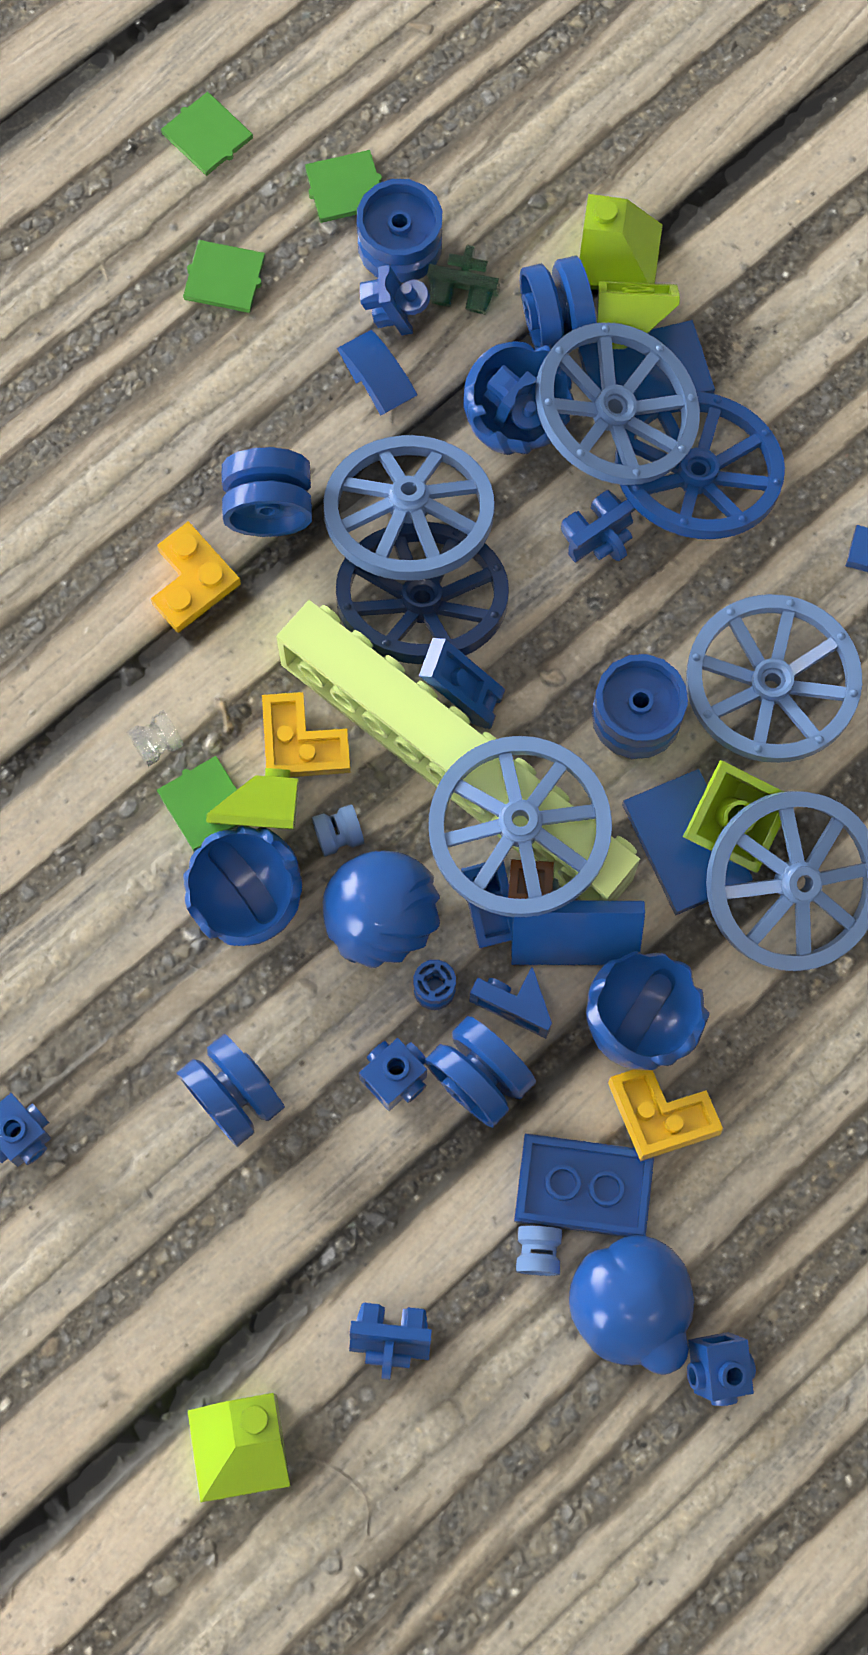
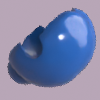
M643 1235L627 1236L612 1243L608 1248L589 1253L577 1267L569 1289L571 1318L589 1347L598 1356L609 1362L626 1366L641 1364L649 1371L660 1375L670 1374L680 1369L688 1357L689 1346L686 1332L691 1324L694 1311L693 1287L688 1270L682 1259L672 1248L663 1242Z

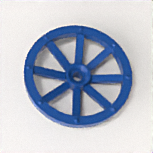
M696 391L700 412L707 413L698 447L691 448L683 460L671 470L675 474L666 475L643 484H620V487L626 498L641 515L669 532L696 539L727 538L753 528L773 509L784 482V457L773 432L755 413L723 396ZM675 392V393L666 394V395H663V396H660V397L672 396V395H677V394H676V392ZM680 409L634 416L646 424L658 418L666 435L677 441L680 429L672 413L681 412ZM722 417L739 426L749 437L716 456L710 451L718 419ZM625 429L635 455L650 462L657 461L667 455V453L636 439V434ZM616 448L615 463L623 465ZM760 448L767 465L768 477L719 470L753 450ZM716 485L762 490L765 492L753 506L742 512ZM678 487L685 491L680 514L666 508L650 496V494ZM703 493L726 518H693L692 514L697 495Z

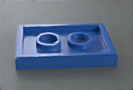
M693 320L655 328L648 332L649 335L655 337L669 348L681 361L690 375L697 392L714 394L715 388ZM598 343L580 346L578 354L583 371L602 391ZM628 346L626 349H613L616 385L624 386L646 357L644 354ZM655 364L633 394L636 401L675 393V390L665 373Z
M699 769L623 800L622 803L675 916L708 902L706 879L712 851L683 837L707 788V784ZM729 860L725 885L753 881L747 868Z
M573 900L562 908L546 914L530 917H513L511 965H605L610 960L619 959L632 951L641 952L645 902Z
M525 1133L514 1222L620 1237L632 1235L646 1236L654 1157L640 1161L635 1148Z

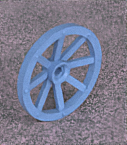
M604 322L584 325L562 337L550 350L539 369L535 387V399L543 429L552 444L564 458L592 477L621 485L651 482L673 470L688 454L694 444L699 428L700 408L692 379L676 355L662 342L644 331L618 323ZM598 343L602 391L568 353L580 346ZM612 343L628 346L646 356L624 386L616 385ZM656 364L670 380L677 395L636 401L633 394ZM558 366L592 402L554 398V380ZM680 409L681 426L677 441L634 416ZM559 413L593 417L595 423L580 444L566 429ZM625 429L666 451L668 454L652 463L639 465ZM605 430L611 432L623 465L606 461L589 452Z
M415 435L393 436L373 441L358 448L336 467L327 483L324 494V519L328 534L336 548L359 568L374 575L395 580L430 579L461 567L483 547L493 525L494 494L491 483L481 466L458 447L431 437ZM416 455L427 457V459L414 476H405L393 456ZM380 461L393 484L353 477L368 465ZM441 462L455 468L467 479L465 481L426 485ZM343 491L385 498L342 520L340 518L338 508ZM476 494L480 507L478 519L474 522L433 499ZM389 512L392 515L375 553L364 548L348 533ZM430 514L468 536L451 550L440 554L425 516ZM404 523H413L426 559L398 560L388 558Z
M767 594L736 601L709 619L692 645L687 663L686 686L694 714L714 740L728 750L745 758L762 762L782 763L812 756L828 747L843 733L850 723L860 700L862 669L853 641L841 624L830 614L818 606L799 598ZM765 613L781 614L770 659H764L742 618ZM796 617L814 626L828 639L788 665L784 661L793 618ZM729 626L755 671L705 654L717 635ZM835 650L837 651L844 668L845 687L794 680L796 676ZM702 669L748 684L751 687L710 706L703 687ZM773 681L778 687L770 688L765 682ZM790 695L843 702L833 720L819 731ZM757 699L761 702L753 740L733 731L720 719V717ZM775 704L781 707L806 739L788 744L766 743Z
M511 736L499 738L468 751L445 773L437 786L430 806V845L442 875L450 886L467 901L481 909L503 916H538L562 908L575 900L592 884L599 874L607 857L611 842L612 816L605 790L596 774L572 751L549 740L536 737ZM512 755H530L554 762L553 766L527 800H522ZM499 758L509 803L504 804L463 781V779L480 765ZM566 770L577 779L591 801V805L539 811L540 805ZM454 792L499 817V819L444 833L445 813ZM517 816H524L528 823L523 827H519L512 820ZM595 819V842L588 860L543 829L542 826ZM500 834V841L474 882H471L456 866L448 847ZM535 841L579 872L563 887L543 896L541 894L532 847ZM512 846L519 847L528 894L527 899L506 898L485 891Z
M803 791L770 794L740 810L727 823L718 836L707 868L706 886L709 907L723 936L735 949L759 964L785 971H802L818 968L837 960L850 951L868 930V829L865 824L843 804L820 794ZM793 807L812 808L831 817L806 862ZM779 810L789 857L787 862L778 858L744 833L757 820ZM842 828H844L857 847L861 863L820 872L818 869ZM735 845H738L776 873L775 879L725 885L727 865ZM801 876H804L805 885L799 890L797 881ZM863 877L861 898L853 917L822 891L823 885ZM778 893L780 897L751 931L745 935L735 922L727 899ZM813 901L843 926L844 930L829 943L811 951L810 902ZM795 903L796 954L774 953L760 947L758 944Z

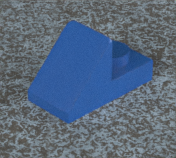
M503 861L485 891L508 898L509 882ZM486 862L462 868L461 872L471 882H474ZM467 901L479 948L512 940L513 917L491 913Z
M533 967L529 970L517 996L510 993L511 987L497 979L489 978L486 982L477 978L470 992L469 1002L545 1039L547 1038L552 1022Z

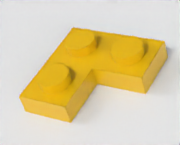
M189 521L157 545L159 553L180 576L151 598V602L177 633L241 585L237 574Z
M303 692L262 695L266 768L290 770V777L351 773L347 728L306 731Z
M633 1069L611 1076L608 1081L640 1161L719 1136L723 1131L707 1090L667 1103L653 1070Z

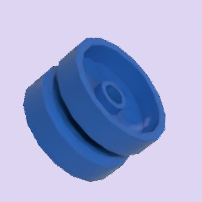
M390 179L376 184L362 197L357 207L358 253L363 265L375 277L378 278V267L390 265L400 282L404 283L410 280L421 279L436 267L442 254L443 210L437 196L425 185L410 179Z
M577 255L556 260L552 268V275L542 263L523 267L520 270L519 281L522 305L535 350L545 345L552 349L567 333L584 325L596 323L590 284L585 268Z
M274 447L251 448L228 456L222 463L223 491L226 492L222 498L223 522L232 531L249 536L275 537L296 533L305 529L312 522L311 495L307 492L311 488L310 461L302 454L289 449Z
M648 654L628 655L613 662L601 675L592 707L593 728L601 743L613 753L630 759L651 758L664 752L677 738L688 705L687 687L678 670L664 659Z
M467 1016L452 1031L453 1042L458 1050L448 1045L439 1044L425 1059V1064L446 1091L460 1105L487 1126L494 1128L509 1111L508 1103L502 1093L511 1098L521 1099L535 1085L536 1080L524 1062L507 1044L484 1024L473 1017Z
M222 1034L207 1047V1055L219 1071L216 1076L202 1061L192 1059L177 1071L176 1074L218 1127L238 1147L255 1133L254 1125L242 1109L243 1106L247 1105L259 1119L265 1121L271 1120L285 1106L269 1085L270 1081L254 1060L246 1052L243 1053L226 1034Z

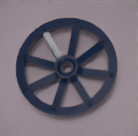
M427 522L435 543L444 544L440 554L451 550L468 536L450 525ZM413 523L403 524L394 544L399 560H413L408 543L420 542ZM386 528L370 534L361 540L359 544L375 553ZM486 543L473 557L483 570L444 587L440 585L444 575L423 580H406L403 585L394 579L384 578L367 572L354 565L345 557L337 574L336 603L339 616L346 629L351 633L357 630L365 635L372 643V649L382 657L389 655L402 663L423 664L430 644H415L401 641L415 623H425L433 638L447 639L466 656L487 643L500 628L508 606V578L500 559ZM356 574L398 599L353 602L351 587ZM489 582L492 584L494 598L489 610L446 602ZM405 613L386 636L373 629L361 617ZM442 615L478 622L479 624L467 633L451 639L437 616Z

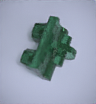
M467 245L464 256L453 253L449 254L447 265L461 267V270L429 264L427 277L429 282H431L430 302L432 304L451 307L454 290L459 288L469 290L465 307L467 311L483 315L487 314L493 296L498 297L499 278L471 273L472 270L486 273L488 261L474 258L475 246Z

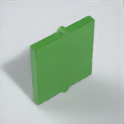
M208 91L188 108L182 107L181 113L161 129V133L205 176L209 175L224 161L232 160L234 158L233 154L253 139V134Z
M370 150L305 164L311 188L309 189V198L314 199L320 223L357 215V207L364 194L376 184L382 182V176L376 172Z
M198 240L193 262L187 266L189 276L183 294L184 300L250 313L256 290L262 286L260 275L265 260V253Z
M216 756L192 770L184 769L180 777L157 789V793L194 852L201 847L202 842L209 835L218 831L232 830L238 826L206 822L207 813L237 790Z

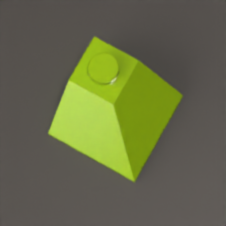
M588 194L579 258L585 268L591 289L598 290L599 281L655 283L662 224L628 199Z
M599 281L597 323H618L648 333L680 304L677 284ZM612 343V349L627 348V346Z
M720 760L683 837L712 851L724 827L740 810L762 797L784 791ZM779 810L760 818L744 833L769 850L781 826ZM735 845L729 860L758 873L762 862L738 845Z
M265 768V776L255 775L208 812L206 822L211 824L295 830L299 779L290 778V770Z
M275 1393L229 1400L188 1410L200 1503L291 1486L278 1399Z

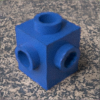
M396 1038L390 1045L383 1041L374 1048L366 1058L370 1063L359 1072L360 1081L388 1111L392 1110L403 1099L407 1103L411 1102L427 1086L423 1082L427 1078V1068L424 1066L426 1057L412 1042L405 1046L399 1038ZM393 1069H400L403 1071V1073H401L400 1075H393L390 1073V1071H392Z
M12 1093L0 1101V1163H4L9 1159L14 1165L19 1167L23 1162L26 1165L33 1163L47 1150L45 1143L51 1137L43 1128L50 1122L33 1103L25 1108ZM18 1130H21L20 1133L16 1137H14L15 1133Z
M730 1332L688 1339L690 1363L687 1365V1378L695 1394L710 1400L711 1404L715 1406L733 1405L738 1403V1397L754 1394L752 1379L755 1378L756 1367L754 1359L749 1353L748 1339Z

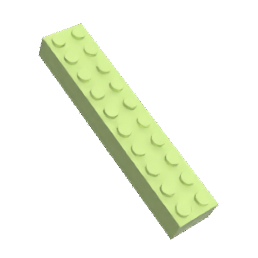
M308 600L276 636L281 666L436 788L448 769L460 757L473 748L496 739L488 732L480 734L469 725V718L458 708L451 706L448 709L439 702L436 692L423 681L415 683L404 674L405 669L393 657L386 655L383 658L372 649L373 645L370 640L361 632L354 630L351 633L340 624L341 620L338 615L325 605L319 608ZM499 758L480 765L463 779V781L504 804L509 803ZM516 758L513 761L522 800H527L541 780L535 777L536 771L530 764L521 758ZM555 785L540 805L539 811L574 806L569 803L568 795ZM455 792L452 794L451 800L480 823L499 819L496 815ZM517 816L512 820L519 827H523L528 823L524 816ZM595 819L542 826L543 829L588 860L595 842ZM611 836L608 854L602 869L592 884L576 899L616 901L634 879L640 858L635 855L637 853L635 847L620 836L616 838ZM535 841L532 844L535 861L554 862V878L558 879L561 887L579 873ZM512 846L520 854L519 847Z

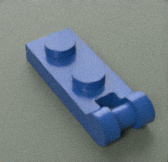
M433 638L419 677L469 716L470 723L484 729H491L496 717L493 713L495 705L502 701L505 689L447 639Z

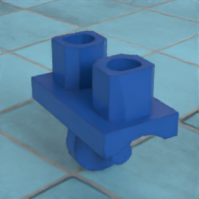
M390 265L378 267V279L360 282L361 305L365 310L372 309L373 320L378 328L395 325L401 335L413 334V327L408 321L407 315H416L426 309L430 301L428 288L423 282L418 280H410L402 284Z
M503 365L488 382V389L482 399L497 411L493 422L501 429L507 424L510 415L513 423L522 430L530 431L542 425L537 411L535 395L530 394L537 378L527 371L519 378Z
M606 490L591 503V509L598 516L597 520L589 524L579 511L573 512L563 519L561 530L569 542L568 555L575 563L592 551L598 560L610 555L616 561H620L627 556L624 544L633 538L627 527L633 524L631 513L636 510L628 499L621 502L612 492Z
M362 1303L356 1321H351L349 1351L366 1353L365 1364L381 1365V1379H391L392 1367L410 1369L411 1358L429 1360L432 1329H428L425 1309L410 1307L403 1309L401 1326L383 1324L385 1307L380 1304Z

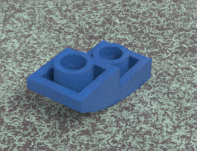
M373 330L337 348L355 383L357 384L362 381L380 416L418 395L395 357Z

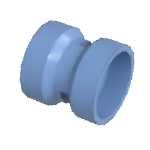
M352 804L339 808L336 814L330 816L322 813L312 817L314 829L324 857L337 853L340 847L346 845L354 848L365 844ZM335 827L337 828L338 835L335 834Z
M519 1226L518 1242L522 1245L521 1255L517 1257L516 1272L539 1276L560 1275V1260L556 1257L557 1247L562 1242V1229L545 1226Z

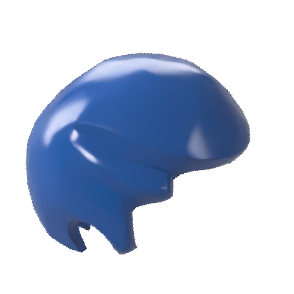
M513 341L498 344L483 353L470 369L464 388V411L473 433L488 448L504 455H512L514 453L529 454L533 449L542 448L552 443L542 425L534 430H522L513 423L511 415L507 424L501 429L493 422L497 411L482 399L488 389V382L503 365L519 378L527 371L537 378L539 369L551 350L549 346L545 345L535 350L524 342ZM558 366L554 380V398L574 400L570 391L572 380ZM536 382L530 394L535 395ZM559 413L563 424L566 426L570 421V415Z
M240 825L235 830H223L209 835L204 839L201 847L191 856L189 869L183 875L186 891L185 905L201 931L210 939L218 937L227 945L232 946L257 945L272 939L282 932L294 918L302 893V878L295 853L280 836L266 827L254 829L249 826Z
M395 851L368 852L344 863L328 881L323 895V917L329 939L337 945L340 955L352 963L358 962L368 968H377L384 962H403L411 951L424 948L430 933L436 931L440 926V918L436 907V902L440 899V895L433 885L434 875L418 860Z
M632 951L619 959L610 960L599 970L590 985L586 1008L588 1026L599 1050L614 1063L634 1070H655L661 1065L671 1066L678 1059L689 1055L698 1045L710 1015L704 1007L703 989L694 986L692 970L688 965L671 960L663 953L644 955L638 951Z

